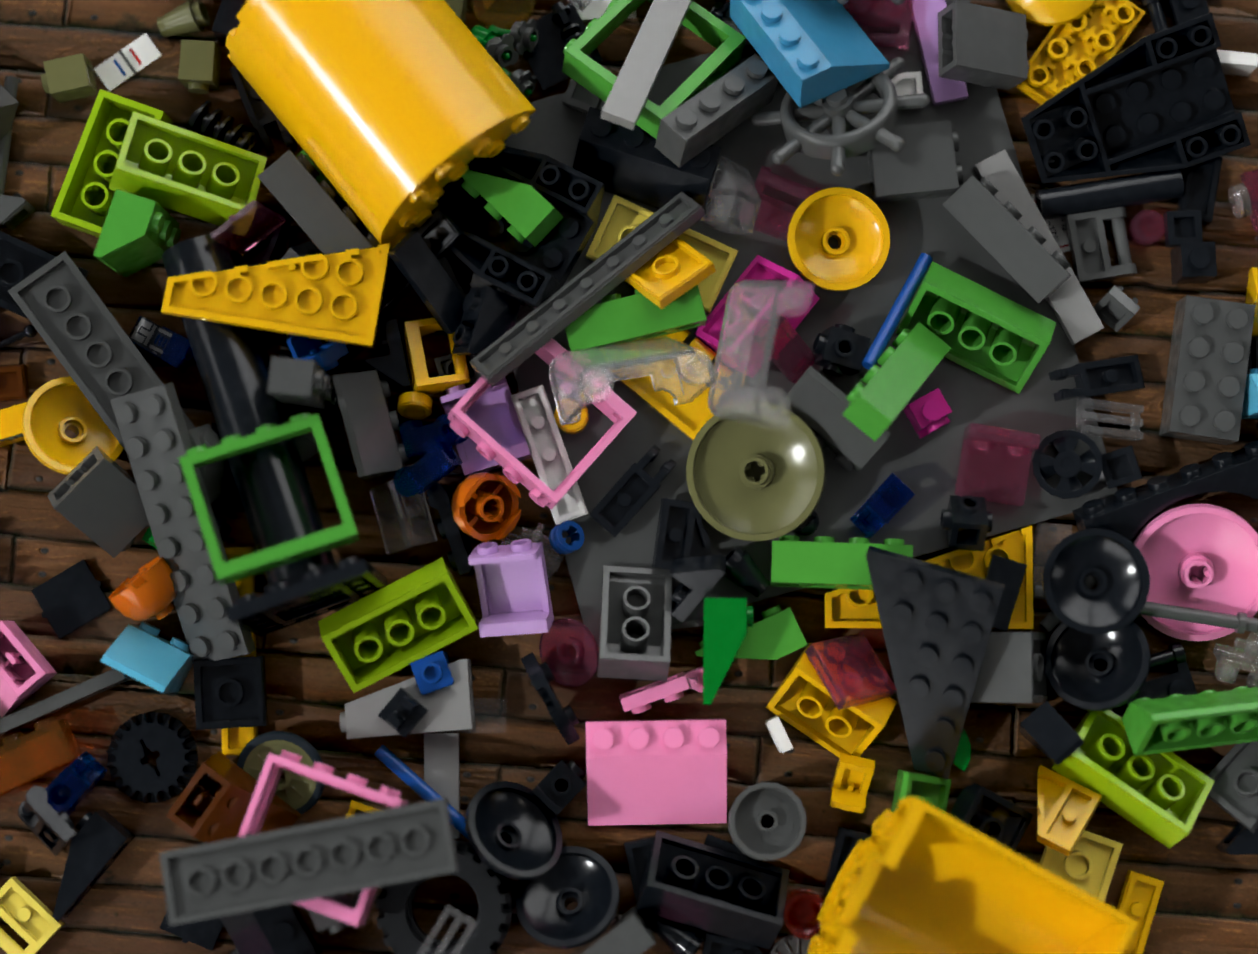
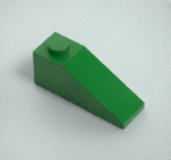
M747 598L703 599V705H711L747 634V627H753V606H747Z

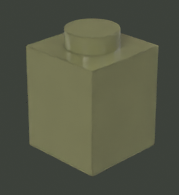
M181 39L178 80L189 92L208 94L209 90H219L222 51L215 41Z
M84 53L43 61L45 73L41 74V81L46 94H50L58 103L98 95L93 65Z

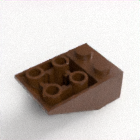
M218 751L202 763L166 814V817L192 837L205 843L237 838L258 781ZM274 794L260 833L293 827L301 814Z

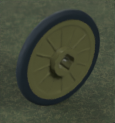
M271 731L252 739L242 750L237 765L259 781L269 753L280 755L283 749L301 755L300 763L313 767L315 761L323 763L317 750L301 736L286 731ZM283 769L285 778L279 780L274 794L302 815L318 802L325 784Z

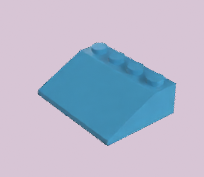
M730 0V18L799 108L883 72L890 67V63L845 7L837 0Z

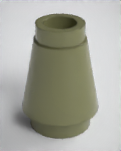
M187 0L162 17L157 18V25L160 33L165 38L202 32L204 27L210 25V17L202 0Z

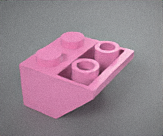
M9 620L0 621V717L3 718L13 712L57 674L55 669L14 621Z

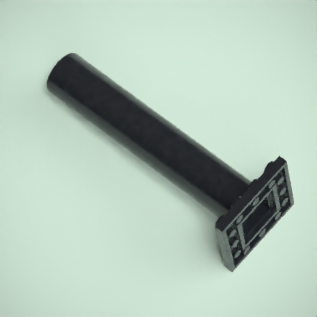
M218 234L201 235L186 239L173 245L162 255V261L168 277L210 270L211 272L222 271L237 267L228 238ZM181 317L221 440L235 434H241L242 437L254 434L258 427L265 424L276 423L279 426L289 423L283 403L267 392L270 364L258 329ZM294 438L227 459L257 552L325 530ZM332 550L265 571L268 585L263 587L264 595L258 597L255 594L241 596L234 600L235 605L225 609L230 623L261 637L348 606L387 586L388 583L386 577L365 559L358 560V557H351L338 562L336 565Z

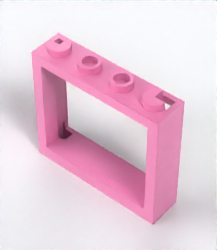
M553 338L537 350L535 354L614 423L555 491H552L465 414L491 386L485 379L480 377L454 405L447 417L451 421L449 423L450 427L463 438L468 436L477 444L476 450L489 461L494 459L504 468L502 472L511 482L515 484L520 482L530 491L528 494L536 504L541 507L547 506L551 510L637 414L630 405Z
M282 749L280 755L268 754L238 837L260 833L283 769L391 808L408 805L409 801L399 798L401 795L399 790L381 785L379 791L366 786L368 779L351 773L347 774L346 779L333 775L334 767L317 761L314 762L313 767L300 763L301 755ZM378 887L362 890L356 907L328 896L293 904L356 927L365 926Z

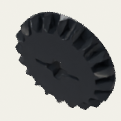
M147 712L131 717L119 726V729L111 737L110 746L106 751L108 754L106 766L109 768L111 780L118 786L119 791L128 795L130 799L143 803L163 802L177 796L185 789L194 776L198 762L197 745L190 730L177 718L160 712ZM147 748L152 752L158 751L160 753V757L156 759V767L151 763L145 764L143 758L147 756Z

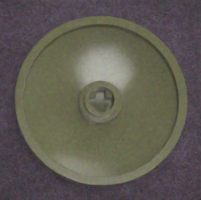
M745 402L720 411L703 425L689 450L686 479L695 507L711 526L735 539L766 541L782 537L794 531L811 516L824 490L826 463L817 436L802 418L792 411L775 404Z

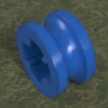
M568 520L551 529L549 542L557 553L567 555L578 550L583 545L584 532L579 524ZM565 531L569 534L567 538L571 537V543L569 544L565 542L567 538L562 537V533Z

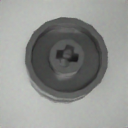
M761 782L747 787L736 797L728 813V830L732 842L744 855L755 860L773 861L788 856L800 845L806 832L807 815L801 800L791 789L778 783ZM763 815L773 817L774 822L771 824V828H764L761 825L760 821Z

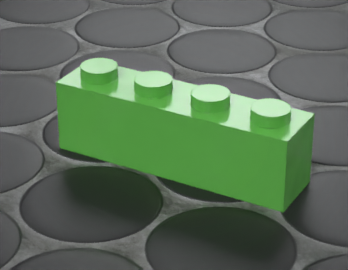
M698 284L663 309H660L636 289L634 290L635 295L623 298L619 293L603 297L601 303L594 304L565 328L571 354L574 357L705 326L707 319Z
M920 322L917 323L911 332L905 328L892 343L897 349L895 350L889 346L877 361L882 367L880 368L874 364L862 378V381L867 385L864 386L859 382L846 398L851 404L842 415L874 441L893 422L951 349L950 346Z
M784 535L779 537V541L772 540L770 587L873 590L866 559L869 546L913 558V545H905V540L896 538L884 539L883 544H871L869 538L853 537L849 538V543L835 542L834 537L817 536L814 537V542L800 541L799 536Z

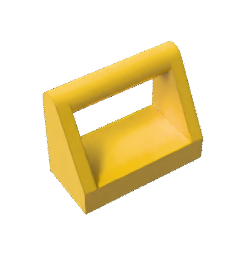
M435 318L406 321L403 327V339L413 391L422 392L427 395L470 382L466 355H455L452 353L455 344L453 342L454 333L448 334L455 374L429 378L421 337L443 330Z

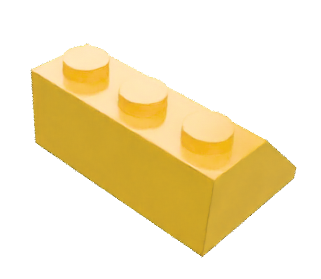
M810 643L794 663L765 708L840 758L841 753L860 757L885 727L897 701Z

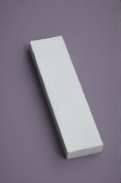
M542 384L511 395V399L539 479L552 491H555L571 473L573 468ZM578 482L572 486L551 510L556 525L589 515Z

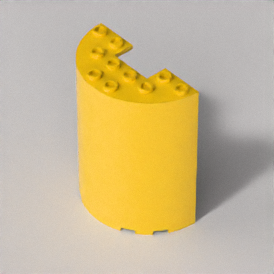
M247 0L236 16L240 24L238 27L230 30L226 38L225 46L230 51L227 55L230 61L380 244L390 243L391 250L415 227L420 228L433 215L431 212L439 205L436 200L444 193L442 188L450 180L455 181L464 175L468 170L467 164L474 157L492 158L499 154L506 146L504 141L512 133L517 134L525 129L531 121L529 117L536 111L445 0Z
M910 796L900 799L897 804L898 809L894 812L886 809L873 822V834L865 841L860 839L849 854L823 903L817 918L821 922V930L819 935L813 936L810 940L807 954H1123L1125 948L1129 947L1134 941L1136 927L1139 922L918 797Z

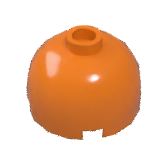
M478 472L469 475L457 486L453 493L451 502L453 519L461 531L478 541L501 540L514 530L521 517V509H518V498H521L520 491L515 483L498 473Z
M157 556L139 568V572L131 579L128 577L108 597L113 603L112 605L122 615L134 621H146L154 616L161 620L175 608L171 603L177 595L170 577L172 570L163 557Z

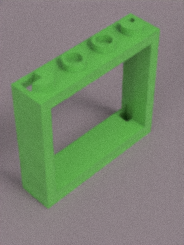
M612 0L605 13L599 19H592L585 28L584 33L577 40L572 39L567 43L563 50L564 62L562 72L606 102L617 76L588 55L646 0ZM692 1L682 25L715 47L716 50L660 106L647 99L636 125L655 139L657 138L660 121L663 117L724 76L741 59L746 37L694 1Z
M310 412L300 413L291 417L289 423L279 426L276 423L265 424L258 427L254 434L242 437L241 434L231 435L223 438L219 445L207 448L206 445L196 446L187 450L185 456L179 457L211 562L221 586L360 541L318 413L311 415ZM313 431L343 524L224 562L195 469Z

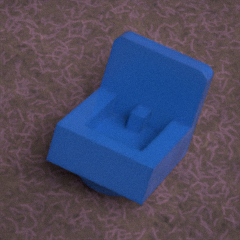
M295 335L287 339V345L294 359L316 361L325 371L338 366L337 360L349 353L344 343L331 342L322 344L320 339Z
M435 651L410 663L422 695H427L454 683L448 666L451 661L447 652Z

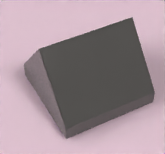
M0 195V224L13 231L36 208L23 197Z

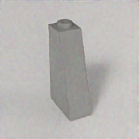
M460 659L449 663L448 666L454 683L427 695L420 693L415 677L344 704L345 711L340 712L341 732H346L347 739L401 735L378 716L400 688H403L429 710L410 734L476 729L471 660Z

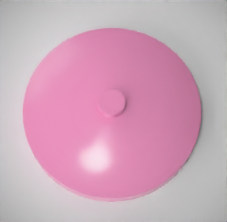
M1211 504L1182 505L1155 517L1136 537L1133 544L1144 557L1149 571L1150 588L1147 602L1237 615L1238 612L1246 613L1247 617L1251 618L1257 613L1258 533L1238 514ZM1142 615L1155 629L1180 640L1209 641L1235 632V629Z

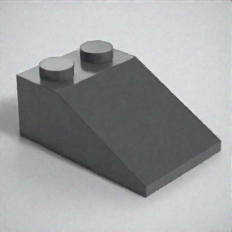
M603 565L597 677L667 681L671 655L672 575L670 570Z

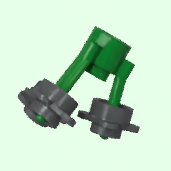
M529 19L528 22L516 21L512 25L511 30L502 29L494 24L488 29L481 25L474 26L470 30L526 99H528L535 90L537 78L535 76L531 77L532 73L529 70L524 72L522 69H518L510 73L504 67L510 64L514 65L518 61L519 55H523L525 51L531 53L534 50L539 36L535 19Z

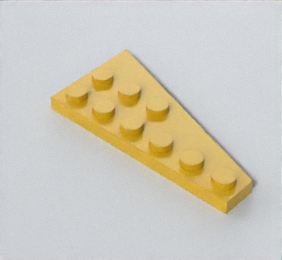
M381 244L378 247L366 249L345 250L346 252L326 255L321 253L276 260L255 266L243 265L222 271L211 272L210 270L171 276L167 279L161 312L165 315L373 348L391 244Z
M1032 526L986 540L983 551L956 550L925 560V562L983 579L993 554L1026 564L1027 567L1008 629H1034ZM837 589L825 593L824 628L882 629L874 590Z

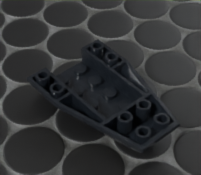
M1207 13L1142 37L1023 116L1021 121L1041 183L1185 169L1251 145L1242 113L1234 110L1216 50V48L1221 47L1212 13Z
M505 146L499 154L492 158L474 157L467 164L468 170L531 185L563 216V219L536 247L527 239L521 244L506 230L511 224L504 217L498 222L483 207L488 202L481 195L474 199L461 186L465 181L462 177L455 181L450 180L442 188L444 193L436 200L439 205L431 213L434 214L438 208L445 209L465 234L450 250L480 278L538 307L564 285L597 227L605 185L545 154Z

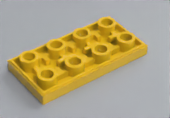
M1097 0L1092 8L1080 18L1067 24L1052 27L1028 61V79L1015 87L1039 104H1043L1114 57L1146 12L1129 0Z

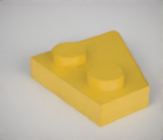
M1040 765L1037 773V841L1069 857L1100 804L1102 795Z

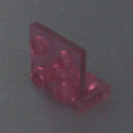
M976 423L969 424L964 430L955 495L985 497V501L1019 507L1023 506L1032 452L1039 449L1041 435Z

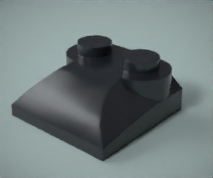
M973 783L961 791L949 813L953 818L1014 852L1034 816L977 783Z

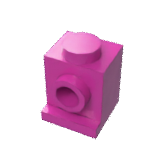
M939 388L913 401L903 409L919 439L950 423L948 415L952 412Z

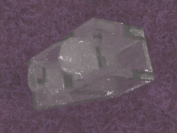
M726 157L719 158L704 208L706 215L701 218V222L723 233L752 234L762 201L747 168Z

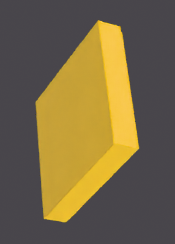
M677 237L624 281L660 309H663L715 273L716 270L711 260Z

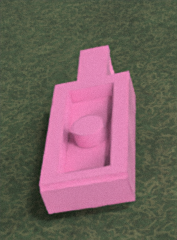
M703 666L667 677V681H656L620 694L619 699L624 712L631 710L632 715L642 713L651 709V703L664 698L665 703L684 697L683 691L688 689H694L702 693Z

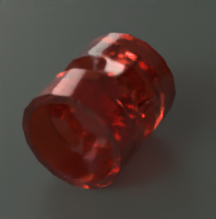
M802 887L793 889L786 894L783 921L788 930L797 938L808 940L820 933L821 922L817 918L825 901L818 893L812 889Z

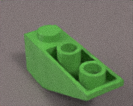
M467 170L461 176L465 180L461 186L474 199L481 195L488 202L483 208L498 222L504 217L511 224L506 230L521 244L527 239L536 247L563 219V216L531 185Z
M779 604L762 612L763 620L754 623L753 627H747V634L735 658L777 660L807 646L808 644L791 608L782 610ZM702 640L698 642L701 649L695 651L697 657H703Z

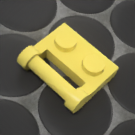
M16 876L11 877L0 888V917L29 944L24 950L0 927V948L7 954H37L65 923L62 920L57 921L54 919L53 912Z

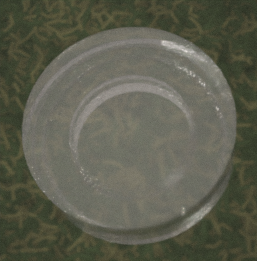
M1240 183L1230 186L1228 196L1235 217L1241 219L1251 216L1252 204L1245 184Z

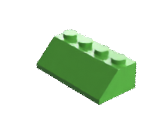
M932 261L896 334H900L904 328L911 332L917 323L920 322L951 347L944 356L945 358L1020 394L1048 348L1057 322Z
M1239 686L1232 690L1219 692L1216 690H1205L1193 695L1176 693L1166 698L1150 699L1142 697L1130 702L1122 722L1134 756L1258 741V687Z

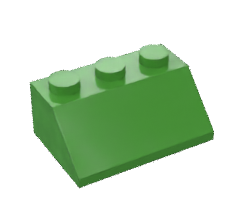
M116 189L93 256L117 274L127 277L161 260L164 252L179 242L181 229L178 228L179 223L156 201Z

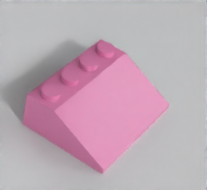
M725 718L586 721L588 826L727 823V735Z

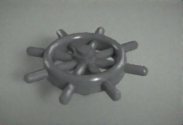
M895 57L889 62V69L849 86L856 88L851 93L847 91V88H844L813 102L817 106L799 108L789 93L786 92L780 110L755 113L751 117V123L755 127L782 124L784 135L788 142L773 154L772 160L775 164L782 165L797 152H801L814 158L831 159V172L836 176H840L845 171V158H851L867 152L880 143L894 151H902L905 148L904 139L892 133L898 122L900 110L924 108L929 105L930 98L924 93L897 96V91L891 78L905 67V61L902 57ZM872 93L879 97V99L864 100ZM878 113L872 120L863 116L864 114ZM815 120L805 129L797 123ZM827 129L831 135L821 133H823Z

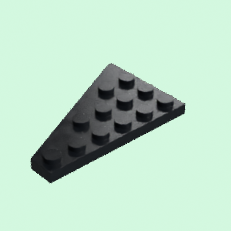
M869 546L866 559L913 767L915 770L948 780L1004 585Z

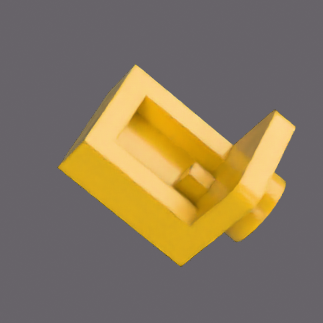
M844 753L840 754L831 786V807L860 814L864 813L867 792L875 770V760Z

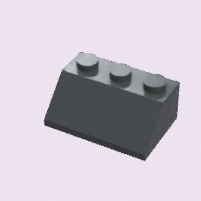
M810 366L779 406L792 411L802 418L817 436L822 449L827 446L836 454L834 460L841 467L849 472L852 468L859 472L892 433L886 429L876 441L867 436L842 415L851 404L846 399L847 396Z
M377 370L331 376L358 477L367 483L395 476L399 469L405 467L406 463H410V457L406 444H399L396 431L401 430V424L397 411H390L387 398L393 397L388 378H382Z

